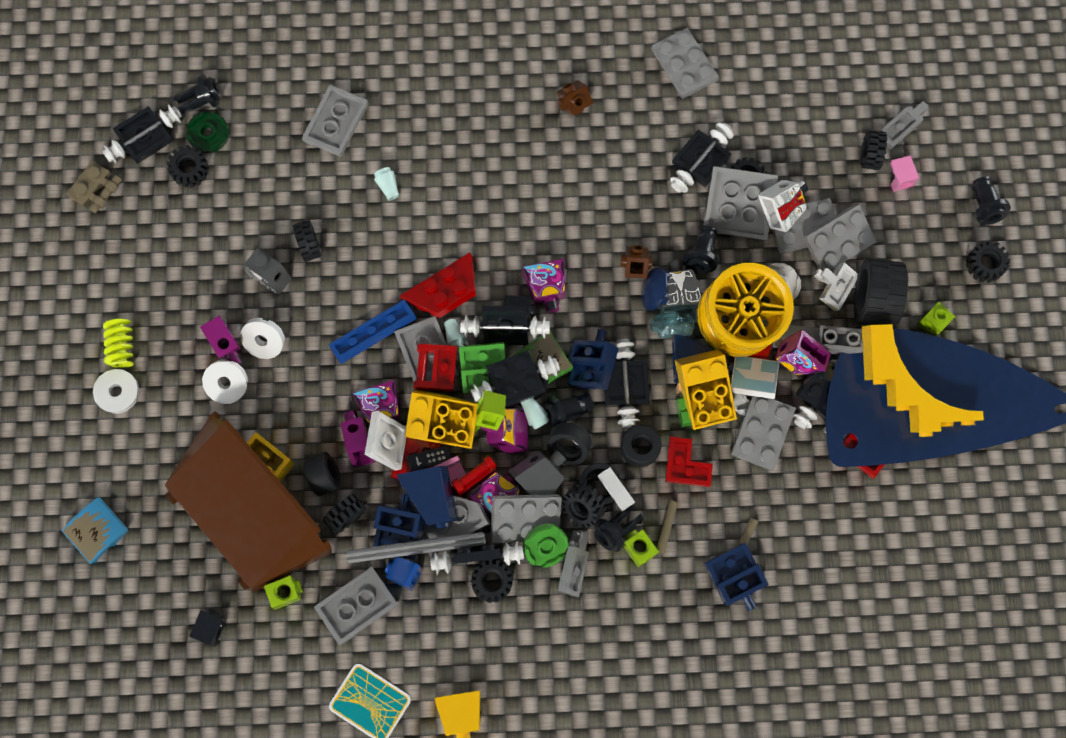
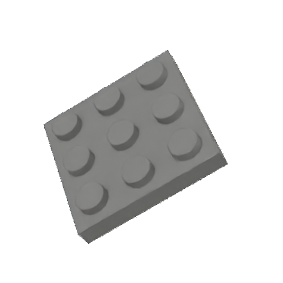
M713 166L703 226L714 227L718 230L717 233L767 240L770 226L758 195L775 185L778 181V175Z

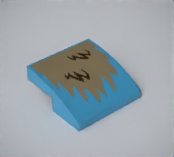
M97 497L81 510L61 531L90 564L97 562L109 547L115 546L129 530L100 497Z

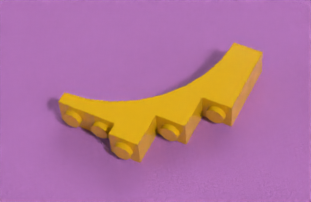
M892 324L862 326L864 379L873 380V385L886 384L887 406H896V411L909 410L910 432L919 433V437L933 436V432H941V427L954 426V422L961 421V425H975V421L984 420L983 411L964 410L949 406L935 399L918 385L900 358L895 344Z

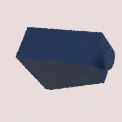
M674 334L672 339L673 383H679L675 365L676 359L715 349L682 335ZM724 354L730 377L733 373V364L729 362V356Z
M436 466L397 474L399 482L427 525H436V529L450 527L449 522L457 521L448 466Z

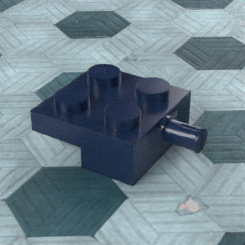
M597 330L595 341L574 340L569 356V361L573 363V370L568 381L569 386L573 388L608 389L619 348L609 341H604L607 333L605 330Z
M402 493L399 507H377L373 527L377 530L373 547L422 540L425 520L420 513L409 509L410 497L408 494ZM419 554L399 557L418 560Z
M745 542L704 562L724 605L729 606L743 599L748 611L757 608L751 595L769 584Z

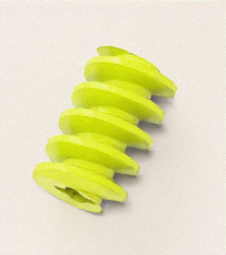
M112 319L103 324V328L106 330L103 333L104 338H106L104 340V346L106 347L104 349V354L106 355L104 358L105 364L116 368L134 365L133 362L127 361V359L133 357L132 353L127 352V350L133 349V345L126 344V342L133 340L132 336L126 335V333L133 331L132 328L126 327L132 321Z

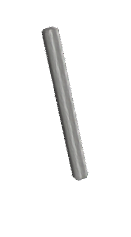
M480 532L353 549L346 552L348 563L481 546L485 544V535Z

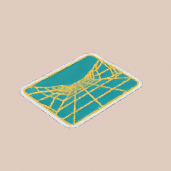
M356 664L352 667L331 700L329 708L334 714L371 738H389L409 706L411 699L407 693L361 664Z

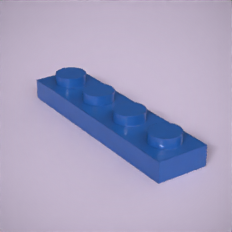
M402 300L330 343L329 347L339 363L343 364L393 334L394 331L416 320V316L406 301Z

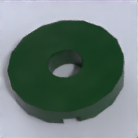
M201 112L195 115L187 125L186 137L190 145L198 150L200 149L202 153H214L222 149L230 136L226 121L217 113ZM205 129H213V133L210 136L202 135Z

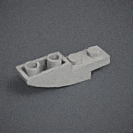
M789 325L787 331L778 340L773 342V347L778 348L783 339L800 330H804L831 354L863 352L862 329L820 325V328Z

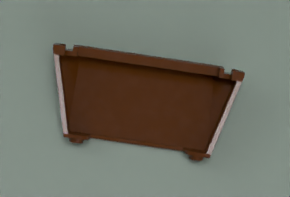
M214 411L165 483L168 491L165 495L173 505L177 502L184 508L235 569L239 576L237 582L244 590L249 588L254 593L264 588V586L332 553V547L326 539L323 541L320 539L321 530L229 421L225 418L220 420L221 416Z

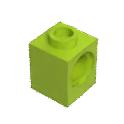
M938 302L917 325L927 334L937 336L956 316Z
M484 390L477 404L475 425L498 431L505 416L506 395Z
M634 530L624 537L626 539L624 548L638 568L659 553L644 530L640 532ZM636 541L642 542L645 545V551L641 553L635 551L633 543Z
M292 576L264 586L272 609L277 610L302 600L300 593H303L300 581L295 580ZM289 586L291 589L290 595L286 598H281V588Z

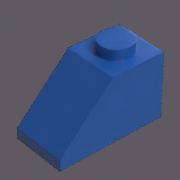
M395 557L394 561L390 560L385 569L388 580L413 591L423 571L420 565L400 557Z

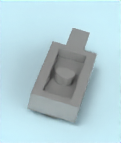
M924 101L916 108L907 106L880 130L887 133L886 143L890 150L924 120L922 115L929 108Z
M575 530L572 532L559 581V592L579 597L589 552L586 551L588 533Z

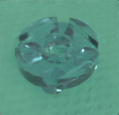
M679 313L655 315V320L650 318V329L657 332L660 338H670L672 334L690 336L693 334L695 327L694 317L686 314V318L679 317Z

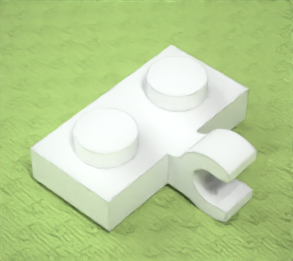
M839 263L834 273L828 268H824L823 271L820 268L817 269L814 277L827 284L819 299L833 311H839L854 286L858 274L846 263Z

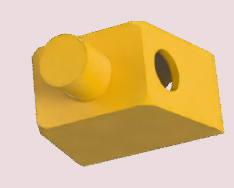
M480 691L435 698L446 736L456 734V738H471L470 732L480 730Z

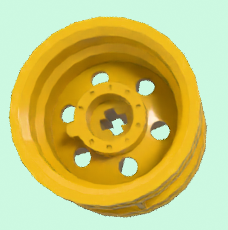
M757 263L737 264L723 271L703 292L698 304L697 322L701 334L715 350L718 349L720 352L733 357H747L757 354L778 340L787 331L793 317V297L789 286L775 270ZM744 284H748L750 286L749 292L747 291ZM728 293L730 299H723V294ZM766 297L769 303H761V298ZM746 304L749 306V312L745 311ZM723 315H726L728 323L722 321L721 317ZM761 319H764L768 322V325L766 327H764V324ZM740 329H746L747 335L742 336L739 332Z

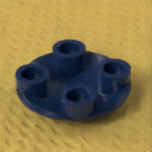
M657 267L647 274V279L645 278L641 291L642 304L646 310L653 311L660 305H666L668 302L669 294L667 293V287L670 278L668 271Z

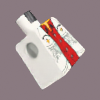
M782 180L758 195L771 229L787 232L806 210V203L803 195L808 191L806 183L803 181L797 183Z

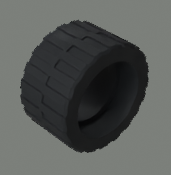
M866 258L862 262L854 293V318L858 324H892L893 328H895L900 323L907 301L909 282L908 270L904 262Z

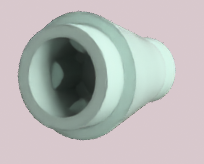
M390 167L382 168L374 173V180L388 201L400 196L397 190L394 171H391Z
M449 319L444 323L447 345L457 346V353H459V346H467L468 338H465V334L461 333L457 320Z
M534 398L521 402L529 426L532 425L534 429H537L549 421L548 413Z

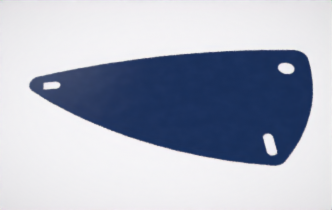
M860 325V326H857V327L854 328V329H862V326H867V325ZM893 328V333L900 358L918 385L935 399L949 406L964 410L983 411L984 420L975 421V425H961V421L954 422V426L941 427V432H933V436L919 437V433L910 432L909 410L896 411V406H887L886 384L873 385V380L864 379L863 353H840L834 368V376L830 382L826 407L828 454L832 463L838 467L904 463L955 455L1018 440L1066 424V413H1056L1054 410L1056 405L1066 404V393L1042 378L1013 363L974 347L925 333ZM848 433L854 434L858 439V444L853 449L846 448L843 444V437Z

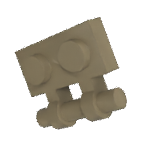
M91 161L66 195L85 208L90 202H93L89 210L96 214L100 208H104L107 204L106 200L112 192L115 193L118 190V185L122 179L114 175L109 181L108 179L112 174L99 164ZM102 186L105 187L103 191L99 194V196H97L96 194L99 192Z

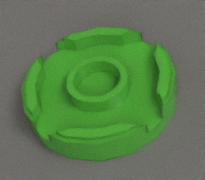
M542 524L528 532L524 538L523 551L526 559L532 565L550 567L556 565L564 558L569 542L565 532L559 526Z

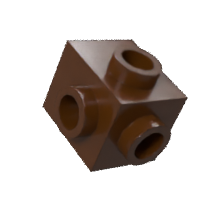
M578 80L565 84L561 90L556 92L559 98L557 103L560 109L571 115L580 114L584 111V108L593 104L587 85Z
M641 245L626 246L625 254H621V267H624L625 277L647 279V271L652 267V256L648 255L647 247Z

